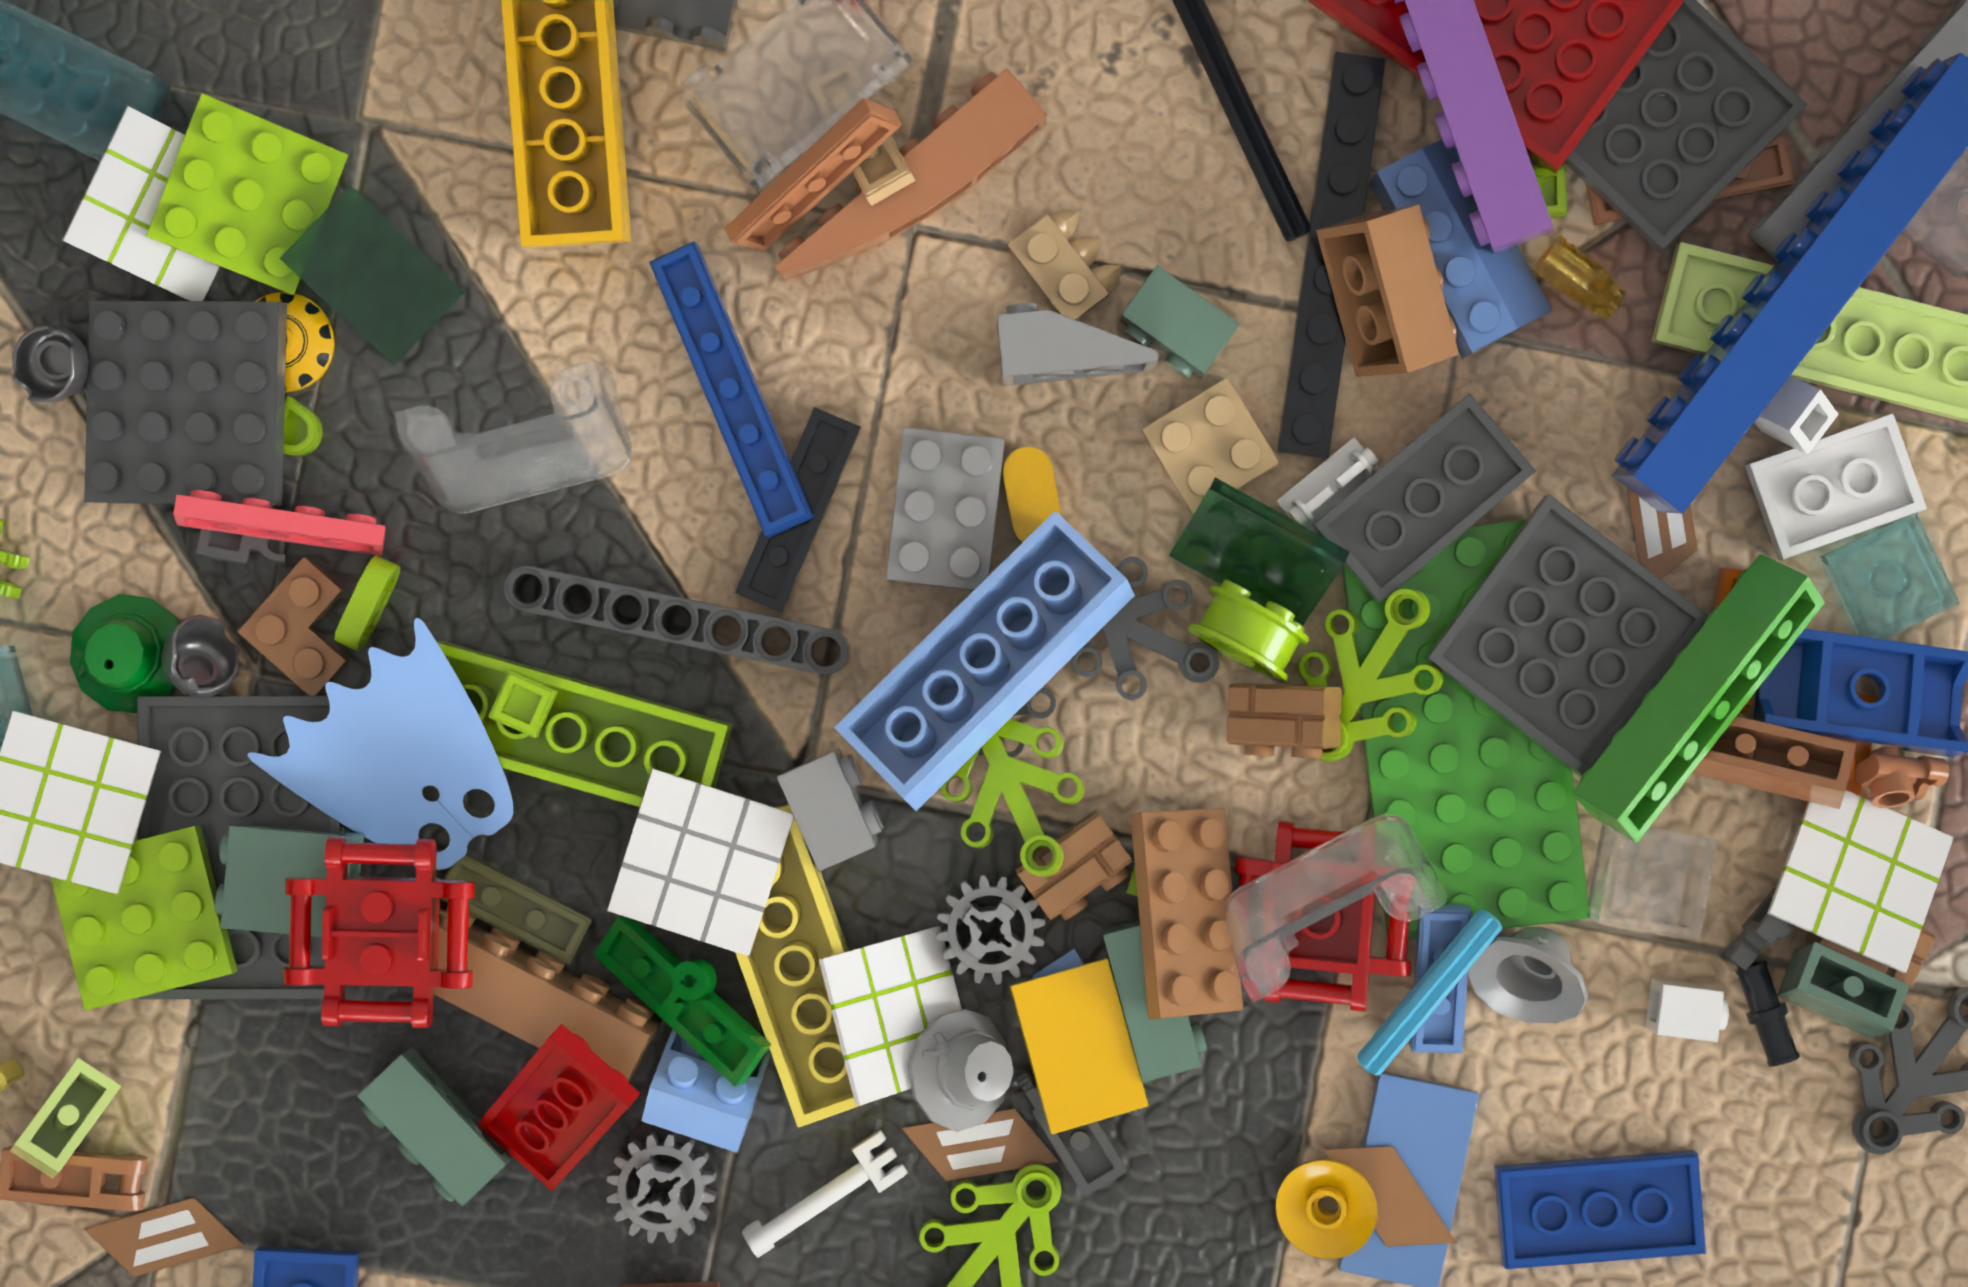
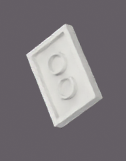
M1889 414L1823 437L1808 455L1792 448L1744 465L1778 560L1790 558L1927 509L1894 414Z

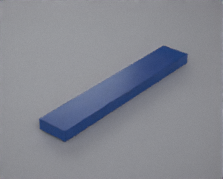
M693 241L650 261L652 271L765 537L770 538L814 518L699 245Z

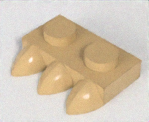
M1063 210L1051 215H1045L1011 241L1007 248L1057 313L1078 320L1111 294L1119 281L1121 267L1119 265H1103L1090 270L1089 267L1094 262L1099 251L1100 239L1088 237L1069 243L1068 239L1073 235L1077 227L1080 213L1073 210Z

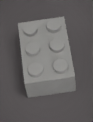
M903 427L886 580L974 591L990 575L1005 439Z

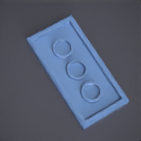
M1382 1072L1376 1078L1362 1148L1393 1146L1449 1232H1451L1479 1093L1464 1088ZM1374 1228L1371 1237L1365 1245L1355 1253L1339 1258L1337 1267L1339 1271L1415 1287H1439L1448 1243L1387 1247Z

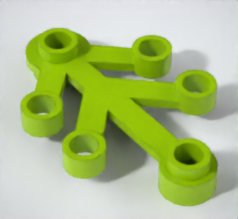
M1412 588L1400 589L1388 597L1385 604V614L1389 622L1362 665L1360 664L1354 636L1359 629L1357 615L1349 609H1337L1327 616L1325 628L1327 633L1333 637L1345 693L1342 696L1341 714L1339 716L1341 720L1340 745L1338 748L1322 749V758L1318 759L1326 762L1343 759L1351 752L1355 741L1384 735L1400 738L1414 731L1417 723L1416 716L1410 708L1405 706L1391 708L1386 711L1383 717L1353 721L1363 703L1413 692L1420 695H1429L1441 688L1443 674L1433 664L1418 665L1409 673L1379 679L1409 629L1422 626L1429 617L1430 604L1427 597L1421 591ZM1408 599L1414 600L1418 605V613L1412 619L1408 618L1403 612V605ZM1339 615H1344L1349 620V629L1344 634L1338 632L1335 627V620ZM1314 651L1305 654L1301 658L1299 670L1301 675L1307 680L1308 686H1329L1327 678L1333 671V661L1327 653ZM1313 657L1319 658L1323 663V671L1319 676L1312 674L1309 669V663ZM1422 670L1429 671L1434 677L1433 685L1429 689H1425L1419 684L1418 677ZM1397 712L1403 714L1407 720V726L1403 731L1396 730L1392 725V717Z
M1009 719L982 746L989 767L971 817L961 827V837L967 845L973 848H984L991 843L994 836L991 821L1003 793L1025 841L1020 851V860L1023 867L1033 875L1048 877L1055 874L1061 868L1064 860L1063 849L1055 839L1044 834L1021 783L1052 793L1058 801L1067 805L1076 804L1083 798L1085 786L1083 781L1073 773L1057 774L1009 757L1000 737L1032 746L1033 751L1044 759L1057 757L1062 752L1064 746L1062 736L1053 728L1042 727L1038 729ZM1052 734L1056 740L1055 747L1049 752H1042L1039 748L1040 738L1043 735ZM980 749L940 787V791L946 799L955 803H961L971 796L973 783L969 775ZM954 778H962L965 784L963 792L958 796H952L948 790L949 783ZM1065 780H1074L1077 784L1075 795L1070 798L1062 797L1060 794L1061 784ZM981 823L985 827V836L981 841L973 842L969 837V830L974 824ZM1048 847L1052 851V861L1046 866H1039L1035 860V855L1040 848Z
M1030 1164L1021 1168L1016 1173L1012 1182L977 1185L970 1180L957 1182L951 1190V1204L958 1212L971 1213L979 1205L1012 1204L1000 1219L948 1225L939 1219H930L922 1225L919 1241L921 1246L928 1252L937 1253L944 1250L946 1246L980 1243L946 1287H973L997 1255L1001 1287H1024L1021 1284L1016 1231L1028 1216L1034 1246L1029 1253L1030 1267L1040 1276L1053 1274L1059 1266V1253L1052 1244L1049 1211L1058 1204L1061 1197L1059 1177L1048 1166ZM1038 1180L1044 1183L1046 1190L1041 1196L1034 1197L1027 1192V1185L1031 1181ZM964 1188L970 1189L975 1194V1200L968 1205L961 1204L956 1198L957 1192ZM930 1228H938L943 1232L944 1238L940 1243L932 1244L925 1238L926 1231ZM1041 1251H1048L1053 1255L1054 1260L1051 1265L1041 1267L1035 1262L1036 1255Z

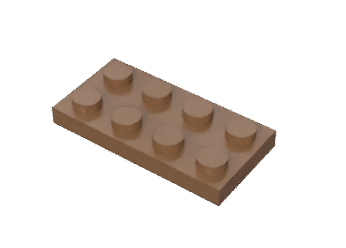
M1225 808L1130 814L1148 1019L1243 1010Z

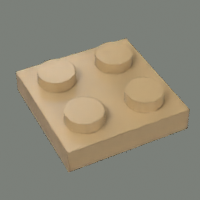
M1228 377L1141 429L1143 436L1192 516L1280 463Z

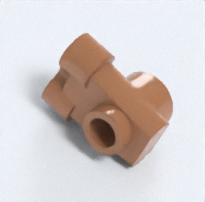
M1896 747L1875 749L1855 767L1857 783L1860 786L1870 788L1872 803L1880 808H1894L1905 805L1913 799L1920 800L1926 795L1930 785L1942 786L1949 777V765L1946 760L1928 756H1919L1918 758L1901 756L1899 749Z

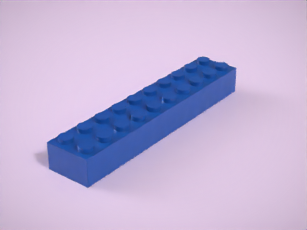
M1959 53L1943 61L1937 58L1926 69L1920 66L1910 75L1900 89L1905 97L1894 111L1887 108L1875 120L1868 131L1873 138L1864 150L1860 152L1856 149L1844 160L1836 172L1841 177V180L1830 194L1826 191L1821 192L1807 208L1804 215L1810 220L1798 235L1791 232L1779 244L1772 255L1778 260L1766 276L1762 273L1758 274L1743 291L1741 298L1746 301L1734 317L1730 314L1726 315L1709 336V339L1714 344L1704 357L1700 358L1696 355L1684 367L1678 376V380L1683 384L1673 397L1669 399L1664 396L1653 407L1646 418V421L1651 425L1639 440L1632 437L1619 451L1614 460L1619 466L1611 476L1658 512L1683 514L1967 149L1968 57L1964 54Z

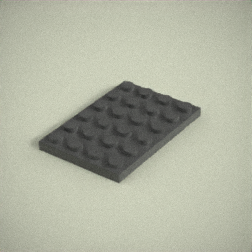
M328 696L137 697V744L161 751L138 827V840L201 824L215 884L218 889L220 884H224L226 864L220 862L221 840L225 833H229V826L251 823L253 826L335 834L344 832L343 824L291 791L253 763L248 757L250 752L278 757L286 754L290 744L283 718L285 716H293L305 721L320 722L326 719L330 712ZM227 929L237 972L139 997V999H323L324 985L283 984V968L289 966V934ZM311 937L310 966H325V960L322 959L321 937Z

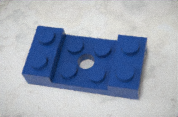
M1804 629L1756 690L1753 720L1821 736L1903 747V751L1953 758L1968 753V740L1960 728L1963 685L1968 677V651ZM1860 676L1869 677L1877 684L1879 694L1874 703L1864 702L1858 697L1855 684Z

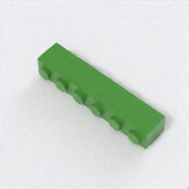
M1759 554L1750 567L1739 575L1735 586L1725 599L1707 616L1703 627L1688 646L1677 654L1670 669L1659 683L1645 695L1641 706L1626 725L1615 733L1611 744L1593 767L1589 768L1581 777L1580 783L1572 794L1593 818L1638 843L1824 605V600L1810 578L1762 554Z

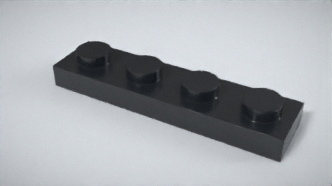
M814 407L791 460L814 518L770 538L765 537L763 531H761L735 593L781 613L784 612L862 429L861 426Z

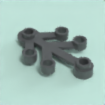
M1138 557L1125 558L1115 568L1123 574V567L1127 563H1137L1142 571L1141 577L1135 582L1128 581L1131 587H1137L1147 578V566ZM1172 580L1161 590L1131 599L1102 628L1118 675L1116 689L1123 698L1128 700L1139 699L1147 689L1146 678L1141 672L1137 671L1127 638L1178 663L1180 673L1189 681L1196 683L1206 682L1217 673L1219 657L1210 645L1200 642L1186 645L1137 620V618L1167 608L1173 610L1186 608L1193 598L1192 588L1187 582ZM1174 585L1182 586L1186 591V600L1180 605H1175L1168 599V591ZM1088 641L1072 657L1071 665L1078 675L1091 677L1099 672L1102 666V658L1097 650L1090 647ZM1083 652H1090L1096 658V665L1091 671H1081L1077 666V658ZM1196 653L1205 654L1209 661L1207 669L1200 673L1193 671L1190 666V659ZM1128 675H1135L1141 681L1140 690L1135 694H1127L1122 689V681Z
M1968 987L1959 988L1951 994L1947 1002L1949 1015L1916 1059L1911 1034L1914 1014L1907 1005H1902L1903 1020L1899 1025L1894 1026L1893 1032L1889 1033L1896 1086L1886 1100L1879 1072L1884 1063L1882 1050L1878 1046L1866 1041L1857 1042L1851 1047L1848 1058L1850 1064L1859 1071L1864 1105L1853 1119L1852 1134L1856 1143L1862 1149L1872 1154H1886L1899 1146L1903 1136L1933 1131L1954 1134L1964 1126V1112L1960 1107L1948 1101L1935 1103L1931 1107L1930 1112L1904 1114V1112L1915 1098L1968 1091V1062L1960 1070L1934 1074L1966 1029H1968V1015L1963 1016L1960 1012L1961 1002L1968 998ZM1871 1049L1873 1052L1872 1062L1867 1066H1862L1859 1062L1861 1052ZM1952 1109L1954 1113L1953 1121L1947 1126H1942L1940 1115L1943 1111ZM1881 1119L1884 1124L1883 1131L1877 1136H1871L1869 1131L1871 1123Z

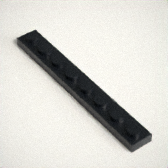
M1335 52L1333 56L1309 222L1311 228L1307 236L1277 445L1278 453L1320 459L1329 458L1346 339L1316 230L1364 214L1385 58Z

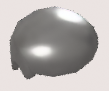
M60 325L35 326L20 336L12 353L13 369L15 372L12 377L13 381L27 391L29 394L27 399L32 402L53 403L64 401L80 391L89 376L90 359L84 345L72 332Z
M200 614L183 619L165 640L161 655L163 670L168 679L182 693L197 698H209L225 692L238 675L240 647L227 638L224 630L225 623L221 620Z

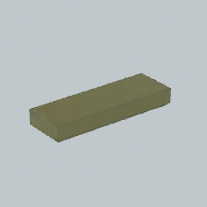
M468 853L449 868L443 879L474 881L475 893L474 898L469 899V914L569 965L573 962L594 920L593 917ZM440 898L441 900L448 903V899Z

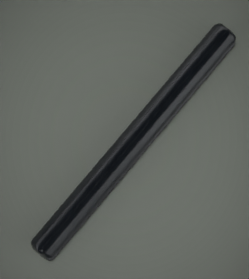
M1172 0L1284 239L1289 242L1303 237L1310 231L1309 221L1205 1Z

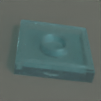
M1917 513L1897 519L1820 556L1858 636L1886 639L1960 604Z

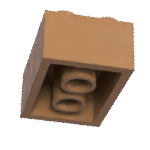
M1419 204L1367 213L1316 230L1356 377L1409 373L1459 355L1455 341L1457 337L1456 327L1448 314L1442 292L1443 278L1440 270L1435 265L1429 243V225L1422 216Z

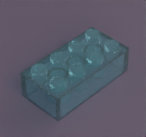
M0 0V114L99 162L127 106L156 120L172 85L130 61L5 0Z

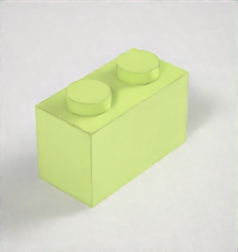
M78 1058L10 1151L54 1179L121 1088V1085Z

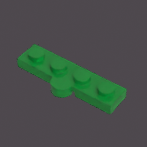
M622 915L617 917L593 955L733 1086L745 1083L771 1044L714 992L717 985V976L713 966L708 961L700 958L681 962L638 921Z

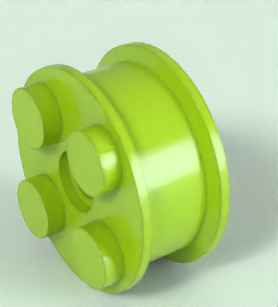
M1224 579L1220 587L1212 585L1208 591L1213 597L1199 624L1190 623L1187 628L1188 631L1203 643L1210 645L1214 650L1242 666L1272 680L1286 683L1289 677L1284 670L1298 644L1307 645L1310 640L1304 633L1305 628L1293 620L1295 615L1286 608L1271 601H1268L1266 606L1263 607L1249 599L1251 595L1249 591L1229 580Z

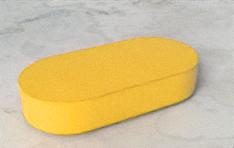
M1022 447L1013 451L1004 463L1003 479L1013 532L1023 543L1054 511L1061 515L1053 466L1049 457L1043 451L1034 447Z

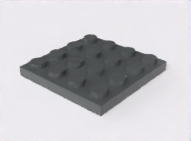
M1685 0L1564 163L1653 248L1661 253L1806 108L1807 104L1697 0Z
M89 301L88 356L90 367L87 378L84 502L175 505L177 494L190 496L192 490H203L221 495V501L242 504L244 498H256L269 501L272 506H282L287 304L281 302Z
M1549 494L1541 499L1424 659L1438 667L1449 678L1578 776L1582 777L1589 768L1593 767L1608 748L1615 733L1626 725L1641 706L1645 695L1659 683L1670 669L1677 654L1688 646L1703 627L1708 615Z

